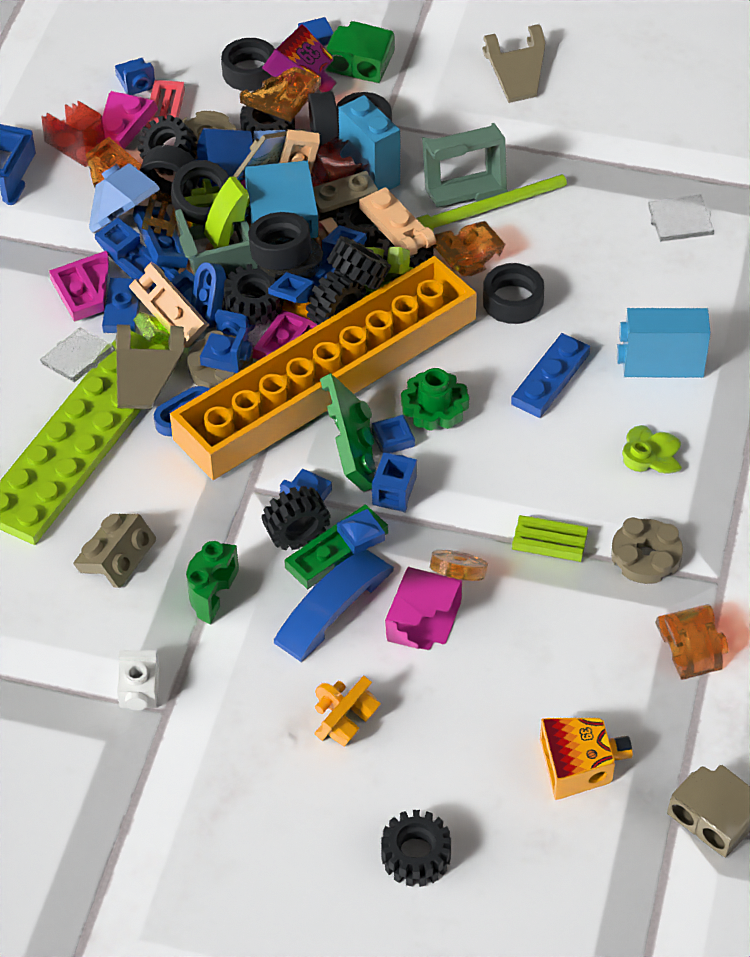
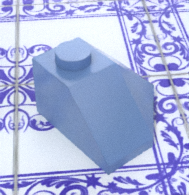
M129 163L121 169L118 164H115L102 173L104 180L96 184L89 229L92 233L110 223L114 218L127 212L160 190V188L132 164Z

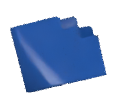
M203 128L197 143L198 160L216 163L227 172L229 177H233L251 152L250 146L253 144L251 131ZM210 180L211 185L218 186L215 182Z

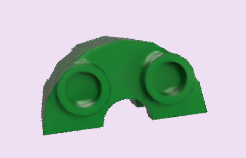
M209 541L202 546V550L197 552L188 564L186 577L191 606L196 611L197 617L211 625L221 606L220 597L215 594L219 590L230 589L239 572L237 545Z

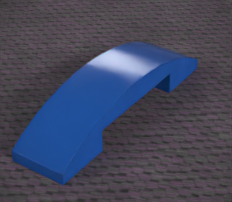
M118 217L95 234V240L102 249L107 251L108 256L131 278L140 279L145 274L144 269L146 266L153 262L147 247L140 243V234ZM161 268L165 276L191 304L195 276L186 269L178 273L174 268ZM155 283L149 287L150 292L157 286Z
M339 225L322 240V252L297 275L286 272L268 288V293L294 303L309 302L307 301L309 295H314L315 292L312 289L314 286L318 287L320 285L319 280L322 277L327 279V273L330 271L334 273L335 268L332 264H329L327 258L340 236L353 239L358 244L364 245L367 239L366 234Z
M367 549L350 556L322 578L302 599L275 636L274 644L302 662L325 640V630L365 590L372 593L394 571V567Z

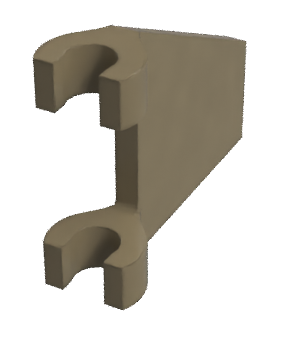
M540 24L528 26L530 37H527L528 48L501 53L496 34L483 37L486 44L482 48L483 54L486 59L490 60L508 103L537 97L545 50V39Z
M117 324L115 339L117 408L151 409L183 355L184 327L170 326L169 350L130 348V325Z

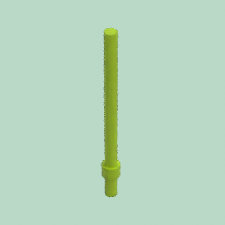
M561 174L433 216L426 214L416 219L425 228L429 227L434 231V228L567 185L565 176Z

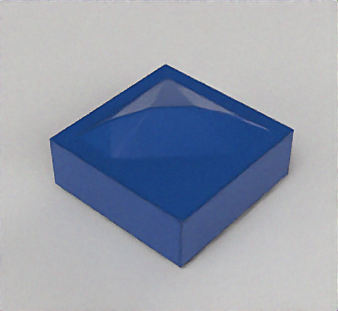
M368 509L337 523L338 533L354 555L385 541V532Z

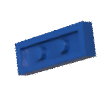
M136 205L132 216L153 262L164 269L186 268L188 258L184 255L179 236L165 207Z
M561 333L511 397V405L541 418L590 355V345Z

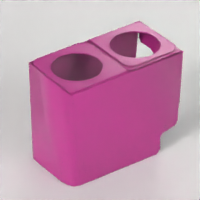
M408 566L385 619L387 641L430 650L435 642L445 644L461 605L462 580Z

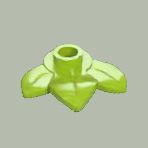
M645 425L635 426L629 430L626 436L627 443L622 450L623 462L628 468L643 472L650 467L664 474L675 473L682 469L680 463L673 457L681 447V441L676 436L666 432L653 434Z

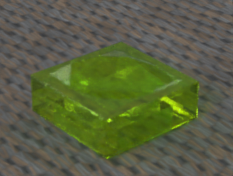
M139 312L133 321L147 341L154 344L162 343L168 346L170 333L156 317Z

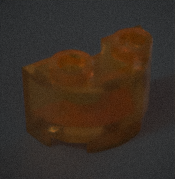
M486 221L466 225L459 231L458 235H454L451 230L434 234L436 238V244L433 245L435 250L452 270L457 271L463 277L474 276L486 270L487 268L484 264L495 253L500 256L505 247L503 240Z
M711 605L697 606L656 618L655 624L663 641L668 642L670 646L672 661L681 680L722 670V655L729 652L728 642L724 633H718L714 625L715 616Z

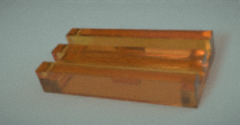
M157 191L150 196L141 229L148 230L149 225L155 227V233L160 234L162 228L167 230V236L173 237L176 225L174 207L170 221L164 220L168 202L172 203L170 194ZM156 199L162 200L158 218L151 217Z

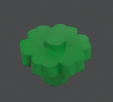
M431 368L425 372H420L415 377L408 379L407 389L401 392L403 415L413 417L414 426L429 431L435 430L439 425L445 429L452 428L463 420V411L469 408L467 386L457 383L456 375L447 373L440 368Z

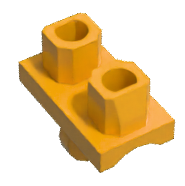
M363 675L345 697L341 694L346 688L343 682L337 681L333 686L328 683H321L315 690L316 696L319 699L315 709L320 714H323L327 709L332 710V712L321 723L322 725L314 734L322 741L329 735L333 740L345 747L360 729L345 716L351 709L366 722L381 705L375 696L367 690L372 682Z

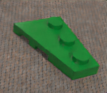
M330 373L320 378L322 389L330 392L332 404L327 406L329 417L335 421L340 431V435L336 436L335 440L343 472L360 490L366 492L372 489L374 472L376 471L372 453L374 439L370 428L372 413L365 401L359 400Z

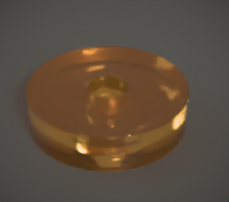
M434 550L429 564L431 570L441 575L468 581L484 580L488 563L477 556L452 550Z

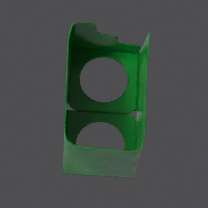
M351 21L349 26H339L333 32L326 48L333 56V61L326 71L380 83L395 51L393 31Z

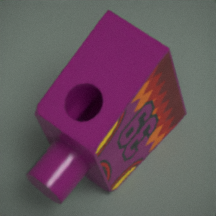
M303 24L274 50L262 67L266 72L299 95H303L312 85L321 92H329L337 84L325 72L332 63L333 56Z

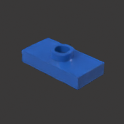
M110 278L102 322L103 333H117V324L130 325L131 331L136 333L141 300L129 287L135 280L134 278Z

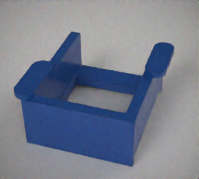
M0 124V150L12 152L3 169H0V191L2 201L8 205H14L25 188V182L21 179L36 154L33 132L28 129Z

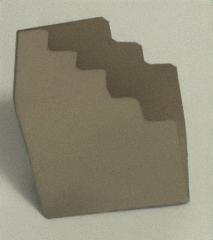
M719 765L715 771L702 766L697 771L692 772L674 791L667 814L726 858L750 833V786L723 765Z

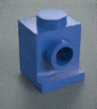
M383 452L372 482V505L406 513L407 503L417 478V459Z

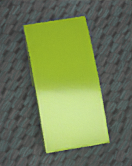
M236 176L229 177L222 186L208 214L204 235L215 249L229 246L230 236L233 235L234 231L233 222L244 221L246 208L250 203L247 189L242 186Z

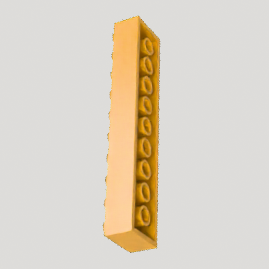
M433 256L171 412L170 420L173 440L212 480H215L328 410L327 406L332 404L330 392L322 389L320 378L331 373L355 394L476 320L477 292L437 257Z

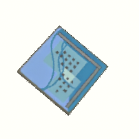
M287 131L265 134L260 140L256 138L250 146L251 152L233 177L236 176L239 181L245 180V167L278 164Z

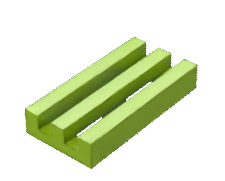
M519 515L515 536L512 541V550L581 562L588 527ZM522 537H527V538H532V539L543 540V542H541V541H535V540H530V539H524V538H522ZM557 543L566 544V545H571V546H577V548L569 547V546H563V545H558Z

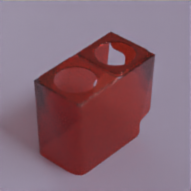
M77 101L78 106L72 103V108L65 104L66 122L64 119L61 121L49 113H46L47 116L45 117L41 116L44 142L82 166L87 167L107 151L102 115L82 102Z
M335 137L318 147L310 174L312 186H319L361 173L368 164L362 166V163L356 165L350 156L341 158L340 153L349 140L342 142L343 139L337 140L338 137Z

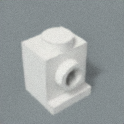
M156 650L119 651L117 695L120 708H129L131 710L157 708L159 665Z

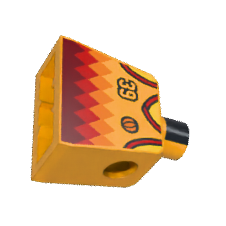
M600 718L541 719L540 742L555 800L609 784L613 781L614 761L630 759L633 756L629 736L608 738L604 721Z

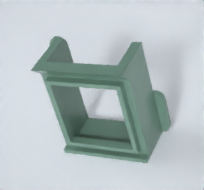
M491 123V126L437 139L422 137L425 190L436 207L475 199L477 202L508 192L505 137L495 123ZM485 148L486 171L441 181L440 160L462 156L467 152Z
M249 207L246 208L245 217L250 215ZM175 210L180 244L185 257L189 259L194 275L198 267L205 262L220 264L224 268L226 276L231 271L236 273V268L240 266L243 270H247L246 264H252L253 269L257 268L258 265L251 257L248 237L250 228L246 218H244V221L233 222L234 231H236L240 243L198 253L194 241L207 238L204 235L206 224L188 227L182 210Z

